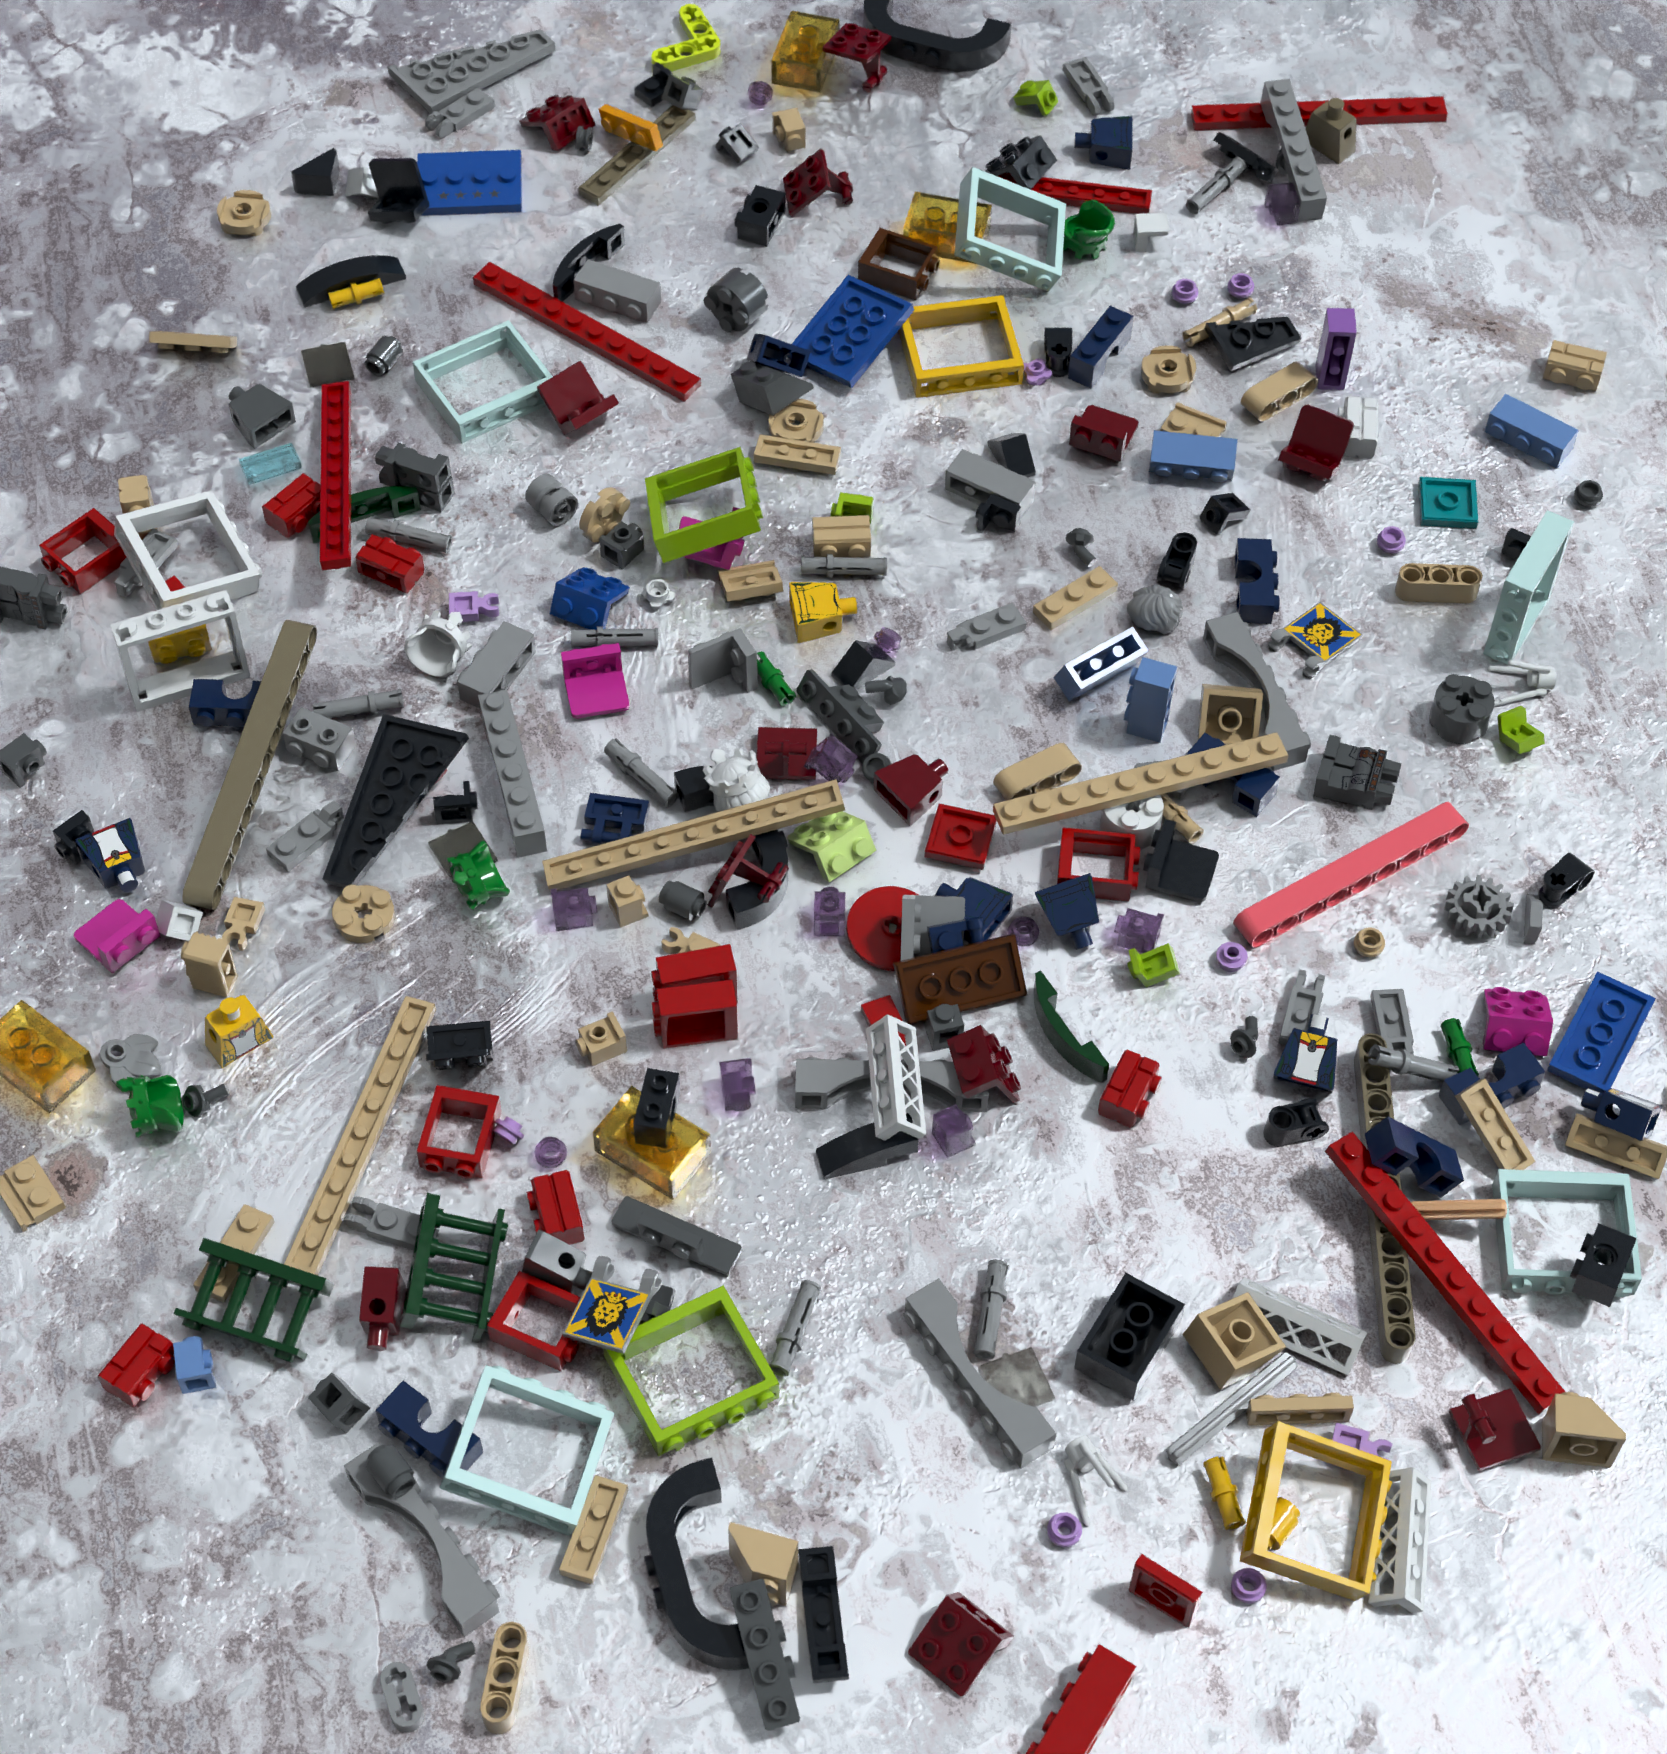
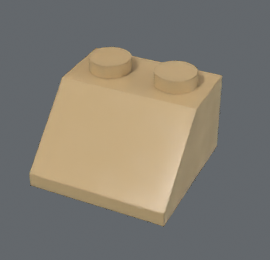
M1202 684L1198 740L1204 733L1213 738L1220 739L1225 745L1259 737L1263 701L1262 690Z
M1248 1292L1197 1314L1183 1333V1336L1220 1390L1248 1377L1286 1347Z
M1574 1392L1555 1394L1542 1420V1460L1611 1468L1626 1441V1433L1590 1397H1581Z
M730 1522L728 1527L729 1555L744 1583L763 1579L770 1605L777 1606V1604L786 1606L798 1570V1541Z

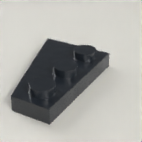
M1289 317L1257 319L1256 322L1240 323V320L1230 321L1229 324L1216 325V322L1206 323L1204 327L1230 371L1297 345L1301 340V336Z

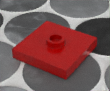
M939 803L924 857L984 870L997 824L995 815Z
M1142 1553L1135 1562L1129 1591L1186 1628H1189L1196 1617L1203 1592Z

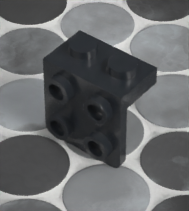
M1041 135L1031 139L1027 136L1015 145L1013 143L1005 145L999 151L1001 155L986 164L985 172L995 176L1009 172L1018 185L1031 189L1053 166L1057 159Z
M413 158L372 159L369 162V168L379 200L368 211L370 221H382V223L404 221L405 223H413L419 220V217L430 205L416 160Z
M1164 819L1161 830L1155 829L1151 847L1155 848L1154 853H1147L1143 871L1148 872L1145 887L1197 902H1203L1206 900L1219 854L1211 849L1174 840L1176 822Z
M490 1021L426 1026L428 1042L426 1061L429 1065H434L436 1070L454 1069L455 1063L466 1062L468 1067L486 1066L487 1060L494 1059Z

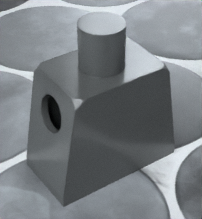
M261 384L253 386L246 392L241 387H235L229 393V399L231 400L229 408L232 421L254 449L296 422L292 403Z
M538 1229L525 1256L522 1272L570 1293H573L575 1287L585 1290L592 1275L591 1271L583 1268L586 1254L583 1251Z

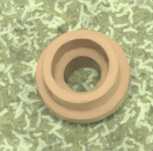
M1372 927L1364 928L1356 934L1354 948L1362 956L1376 957L1383 952L1385 939L1379 930Z

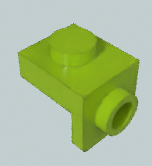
M1049 80L1026 81L1020 86V89L1013 97L1017 106L1037 104L1043 116L1048 115L1058 103V98Z
M840 492L838 503L832 504L830 517L869 515L871 524L873 497Z
M1518 706L1498 715L1499 740L1517 753L1530 752L1533 748L1545 744L1544 733L1527 723L1526 709L1523 706Z
M1169 943L1139 954L1135 948L1128 950L1131 961L1127 962L1130 974L1133 979L1138 978L1146 988L1180 974L1174 950Z

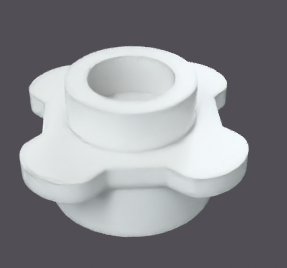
M661 579L650 581L641 590V596L647 598L650 602V607L658 609L667 601L671 602L675 599V593L670 591L668 583Z

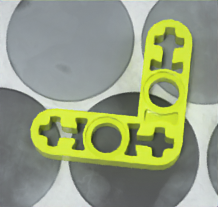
M686 4L679 9V22L689 40L655 50L651 55L652 68L653 64L658 62L670 71H675L713 60L720 55V39L699 6ZM696 30H704V31H706V32L699 34V33H695L694 31H696ZM683 52H690V53H692V54L689 55V56H682V55H680V54L683 53Z

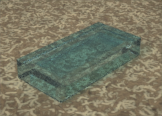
M292 443L239 459L240 467L249 485L302 468L301 461Z

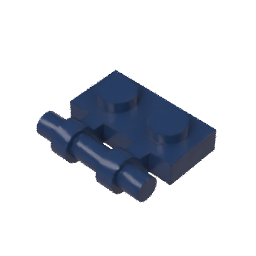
M590 793L584 821L585 824L594 825V829L582 828L580 840L590 841L592 845H601L633 836L631 835L632 830L644 832L650 808L649 800ZM605 827L620 828L621 832H605Z

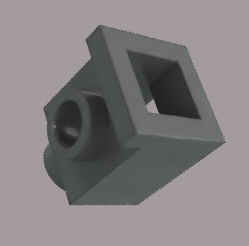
M670 74L661 99L680 109H697L704 90L693 79L688 77L680 79Z
M621 521L606 536L602 535L599 538L601 557L622 570L644 550L643 532L635 523L627 525Z
M23 733L0 750L1 771L21 788L25 785L23 780L29 775L36 773L45 764L43 756L47 754V751L41 742L37 739L32 741Z
M941 1004L927 1011L924 1027L932 1051L949 1048L947 1039L964 1032L965 1025L958 1004ZM950 1031L953 1033V1035L940 1038L941 1033Z
M332 1372L327 1378L318 1383L315 1390L308 1397L331 1424L345 1433H348L370 1409L344 1380Z

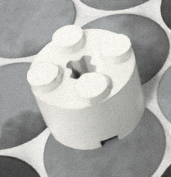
M1157 795L1102 809L1101 831L1136 834L1135 847H1140L1141 850L1150 846L1155 829L1160 830L1164 809L1161 796Z

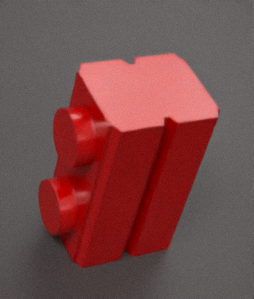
M301 474L262 506L267 525L278 530L287 539L296 532H302L306 528L308 521L320 511L321 485L316 481L314 482L306 474Z
M373 534L366 541L365 546H362L355 558L358 573L407 594L414 587L415 582L424 574L425 570L423 556L418 550L412 547L404 548L397 545L389 537L381 538Z
M1124 1050L1100 1098L1099 1115L1112 1121L1116 1120L1117 1123L1129 1128L1134 1126L1137 1118L1143 1120L1150 1105V1102L1146 1100L1150 1093L1154 1095L1157 1093L1162 1081V1077L1158 1076L1160 1064L1147 1057H1141L1140 1054L1130 1050Z
M564 1170L552 1173L551 1175L546 1174L533 1177L531 1180L532 1191L526 1193L530 1211L537 1210L539 1219L533 1220L535 1232L537 1233L538 1229L569 1245L583 1242L585 1240L584 1229L570 1172Z
M143 1323L140 1324L98 1375L102 1388L135 1408L140 1400L145 1401L151 1396L155 1388V1382L162 1373H169L174 1367L173 1343Z

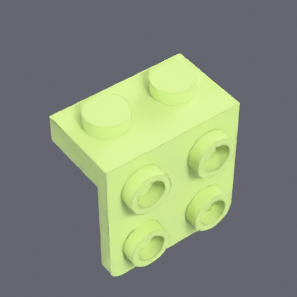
M843 811L812 819L808 823L801 824L787 837L789 844L813 854L822 878L828 882H831L877 851L866 822Z

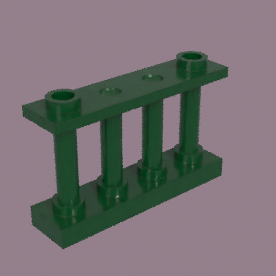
M427 1193L420 1211L400 1327L413 1329L418 1318H424V1315L473 1325L472 1342L479 1343L484 1331L488 1332L487 1325L493 1316V1312H489L488 1309L499 1243L505 1241L508 1223L503 1222L505 1210L498 1208L492 1223L443 1213L444 1209L438 1208L440 1195ZM445 1226L489 1236L487 1252L438 1242V1238H433L434 1229ZM437 1255L484 1265L482 1282L433 1272V1268L428 1267L429 1257L434 1258ZM432 1285L479 1295L477 1312L427 1302V1298H422L424 1287L429 1288Z
M203 1238L199 1251L208 1256L207 1262L209 1265L191 1311L188 1312L176 1308L174 1311V1315L183 1319L182 1325L201 1332L204 1326L275 1350L274 1357L293 1363L295 1357L306 1360L308 1354L295 1348L313 1299H317L319 1294L330 1297L334 1284L327 1278ZM227 1263L238 1266L237 1272L240 1274L220 1323L203 1317L221 1269L226 1268ZM259 1273L269 1277L267 1282L270 1283V1286L250 1333L235 1328L234 1324L251 1280L256 1278ZM289 1283L300 1287L298 1292L301 1295L283 1342L280 1343L264 1336L282 1289L287 1288Z

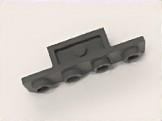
M813 669L807 670L796 692L863 764L869 755L878 753L882 746L881 742L871 732L880 731L884 721L876 714L875 709L860 697L854 687L850 685L829 687Z
M629 1196L624 1197L612 1219L614 1227L642 1238L650 1245L667 1249L682 1259H690L724 1275L731 1273L742 1252L741 1245Z
M757 1579L732 1586L729 1591L764 1727L769 1731L798 1723L800 1716L790 1678L796 1677L791 1656L784 1657L781 1642L786 1641L784 1628L781 1620H774L765 1582L763 1579Z

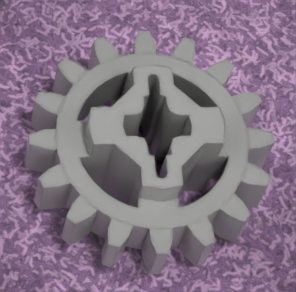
M1477 875L1475 881H1471L1468 876L1464 877L1463 884L1456 881L1453 889H1449L1446 897L1447 901L1444 910L1449 911L1448 921L1456 920L1454 928L1457 930L1464 927L1466 929V936H1469L1472 931L1476 932L1477 938L1480 939L1483 932H1486L1490 937H1494L1496 930L1502 933L1505 925L1509 924L1514 907V903L1509 902L1511 894L1502 893L1504 885H1492L1493 878L1491 877L1487 882H1484L1480 875Z

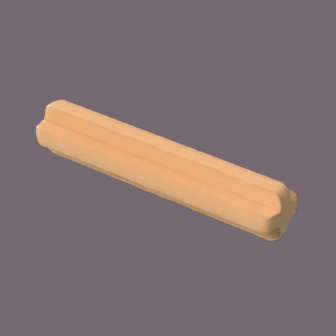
M1504 1199L1411 1202L1425 1220L1504 1219L1507 1214V1204Z

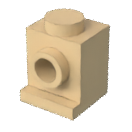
M793 108L772 112V132L776 135L778 142L783 143L785 151L806 148V128L798 109Z
M629 875L606 884L608 905L620 928L649 917L643 904L645 902L644 893L639 885H635Z
M613 1011L607 1013L606 1018L578 1029L579 1038L575 1040L580 1055L582 1057L587 1056L592 1066L627 1052L626 1035Z

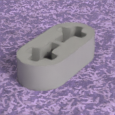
M400 1662L391 1663L382 1670L380 1675V1684L395 1728L401 1732H413L421 1726L424 1720V1711L415 1681L407 1665ZM394 1674H399L400 1678H404L402 1680L404 1691L398 1694L395 1685L391 1683ZM407 1701L409 1709L414 1711L410 1721H405V1718L401 1716L403 1711L400 1703Z

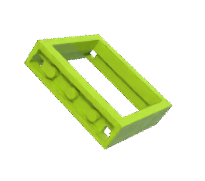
M741 447L645 478L653 539L663 563L761 531L759 519L763 518V513L759 505L760 498L756 489L757 483L753 474L754 468L751 459L744 457ZM740 477L746 507L670 532L666 501Z
M724 1285L638 1325L624 1354L603 1348L604 1357L658 1457L673 1449L678 1452L685 1446V1443L696 1438L704 1439L713 1434L716 1428L726 1423L735 1424L741 1421L747 1413L757 1408H768L769 1402L780 1398L779 1381ZM725 1314L762 1381L661 1430L624 1361Z

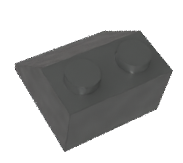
M754 361L743 363L739 369L731 373L739 402L770 415H775L814 388L810 382Z

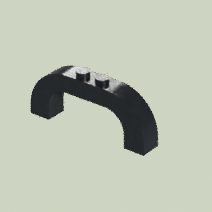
M864 0L863 28L879 30L881 33L891 35V40L881 51L893 57L948 71L966 72L979 70L994 64L1005 54L1010 45L1011 24L987 18L982 30L976 35L967 38H953L895 22L891 19L893 0Z
M704 766L691 767L674 772L675 790L679 793L678 798L685 813L706 806H714V794L709 790L710 786L704 779L706 777L702 771ZM776 829L754 835L756 838L751 846L761 869L771 874L776 864L782 862L784 864L778 872L780 873L785 864L788 866L786 851L788 844L784 832ZM788 871L782 879V887L774 892L768 903L763 902L768 892L764 894L761 901L758 899L757 895L760 893L763 885L749 881L726 889V907L736 930L759 923L777 909L786 894Z
M711 1457L690 1463L675 1471L660 1485L654 1494L646 1519L649 1555L644 1556V1562L648 1577L655 1576L658 1587L653 1588L652 1591L657 1610L664 1608L669 1628L678 1644L689 1655L706 1665L725 1670L749 1669L738 1623L732 1625L717 1624L705 1618L698 1611L693 1601L676 1539L677 1529L681 1521L689 1513L696 1509L722 1502L721 1487Z

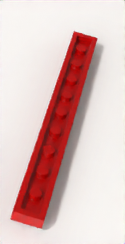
M1443 96L1343 100V110L1356 118V125L1446 122L1448 115ZM1327 101L1297 102L1305 127L1313 111ZM1260 103L1192 105L1191 116L1194 131L1272 128L1265 120Z
M491 262L473 276L475 286L684 402L701 386L700 377Z
M349 381L322 384L320 564L322 571L351 567V388Z
M1352 1131L1330 1144L1325 1150L1326 1154L1534 1410L1540 1414L1549 1408L1554 1395L1566 1391L1386 1171L1372 1165L1369 1151Z

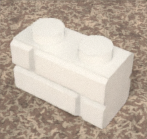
M1348 396L1345 398L1344 407L1338 408V416L1349 419L1354 423V429L1344 456L1374 457L1378 437L1379 401L1377 399H1361L1360 397Z

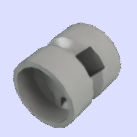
M550 474L538 476L526 490V501L553 526L565 524L572 518L578 508L577 498Z

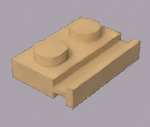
M1177 402L1175 409L1171 411L1160 431L1221 437V434L1226 430L1227 422Z
M774 560L731 567L730 570H718L719 581L721 582L727 602L742 601L746 598L770 596L774 593L783 592V582L777 567H775Z
M34 1155L4 1171L5 1174L0 1176V1196L23 1232L27 1230L28 1226L34 1223L37 1225L66 1208L63 1200Z

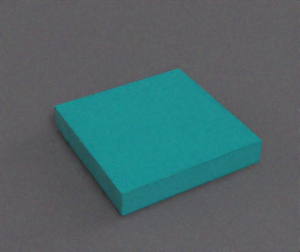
M1435 477L1419 478L1420 526L1477 529L1476 480Z

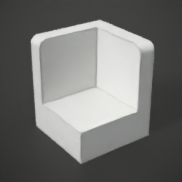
M361 167L348 170L346 196L361 195L379 200L370 168Z
M1167 213L1135 214L1133 236L1136 252L1147 250L1148 236L1169 235Z
M161 900L156 918L159 933L168 937L189 941L192 934L199 929L203 912L188 905Z

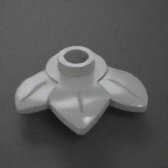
M134 1034L123 1041L118 1039L107 1041L101 1047L100 1060L105 1067L110 1069V1079L115 1085L122 1078H136L141 1075L154 1077L161 1074L160 1063L152 1053L157 1047L158 1041L151 1036ZM111 1051H119L122 1055L114 1056Z

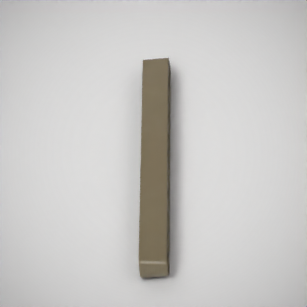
M285 620L186 880L182 895L183 903L186 905L214 911L220 903L317 638V627L315 625L292 620Z
M1373 1033L1365 1034L1360 1038L1354 1056L1360 1137L1367 1150L1365 1133L1387 1116L1394 1119L1389 1068L1371 1065L1368 1059L1376 1058L1368 1057L1366 1053L1376 1044L1387 1048L1386 1041L1378 1034ZM1368 1079L1375 1080L1378 1083L1371 1082ZM1371 1107H1376L1380 1109V1111L1373 1110ZM1386 1171L1401 1190L1400 1173L1395 1176ZM1367 1204L1380 1351L1386 1361L1400 1364L1409 1358L1416 1338L1408 1253ZM1383 1250H1390L1395 1255H1388ZM1386 1280H1394L1398 1285H1391ZM1389 1310H1396L1400 1312L1401 1315H1393L1389 1312ZM1391 1340H1399L1405 1346H1397Z

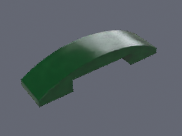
M380 487L351 495V523L391 511L395 519L421 510L418 490L415 487ZM319 511L308 521L313 544L320 542Z
M1041 970L1036 972L1034 1005L1039 1023L1046 1037L1056 1051L1070 1065L1089 1078L1103 1083L1107 1080L1109 1063L1093 1041L1082 1046L1056 1012L1058 993Z

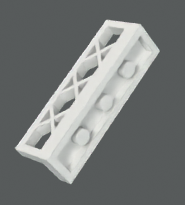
M887 1014L866 1029L875 1136L886 1141L899 1131H902L920 1139L926 1135L916 1027ZM898 1032L905 1034L906 1045L899 1037ZM901 1057L904 1059V1061H905L906 1064L908 1065V1071L906 1070V1068H905L904 1065L902 1064V1062H901ZM903 1083L906 1085V1087L908 1088V1090L911 1092V1099H910V1097L908 1096V1094L906 1093V1091L904 1090V1088H903ZM906 1110L912 1117L914 1124L907 1121Z
M1245 1277L1239 1282L1233 1298L1248 1292L1260 1310L1263 1308L1270 1311L1264 1314L1266 1318L1278 1315L1285 1319L1289 1330L1278 1334L1286 1348L1343 1374H1350L1368 1332ZM1292 1322L1301 1326L1294 1328ZM1305 1329L1314 1331L1320 1344L1311 1348L1301 1345L1297 1332ZM1291 1335L1292 1338H1293V1341L1290 1340V1339H1288V1338H1286V1336ZM1323 1336L1330 1338L1332 1340L1325 1342ZM1341 1343L1352 1348L1346 1364L1332 1359L1328 1346ZM1323 1349L1325 1355L1317 1352V1350Z
M1414 1467L1390 1471L1389 1480L1392 1482L1400 1481V1490L1392 1499L1388 1497V1493L1386 1494L1384 1505L1387 1507L1386 1520L1396 1510L1398 1512V1522L1390 1531L1386 1529V1520L1381 1526L1379 1539L1382 1541V1547L1379 1556L1375 1559L1373 1572L1376 1573V1581L1371 1583L1369 1604L1373 1607L1399 1604L1409 1612L1417 1613L1424 1612L1432 1481ZM1394 1543L1396 1545V1554L1386 1564L1383 1561L1384 1552ZM1391 1575L1394 1578L1393 1593L1381 1595L1382 1585Z

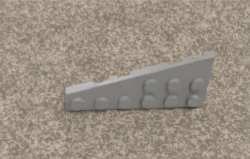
M540 29L511 36L510 41L498 44L495 40L486 42L487 46L474 49L473 46L436 54L432 60L420 62L419 59L411 60L410 65L397 67L396 64L387 66L388 74L432 114L434 111L439 112L475 88L483 89L556 51L555 42Z

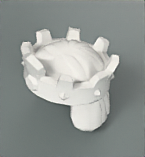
M433 611L431 617L425 614L422 624H418L419 628L416 633L410 635L405 640L404 651L407 658L418 670L432 677L445 678L454 674L457 661L461 656H465V652L471 648L472 645L467 643L471 635L468 630L461 632L457 627L463 621L460 612H450L449 619L446 620L440 618V611Z
M735 748L734 756L727 758L724 756L726 755L724 750H712L710 759L715 764L712 768L708 765L704 766L702 771L706 775L704 779L710 786L709 790L714 794V806L718 812L767 799L770 792L769 782L761 774L757 765L756 754L753 750L749 751V755H744L741 748Z

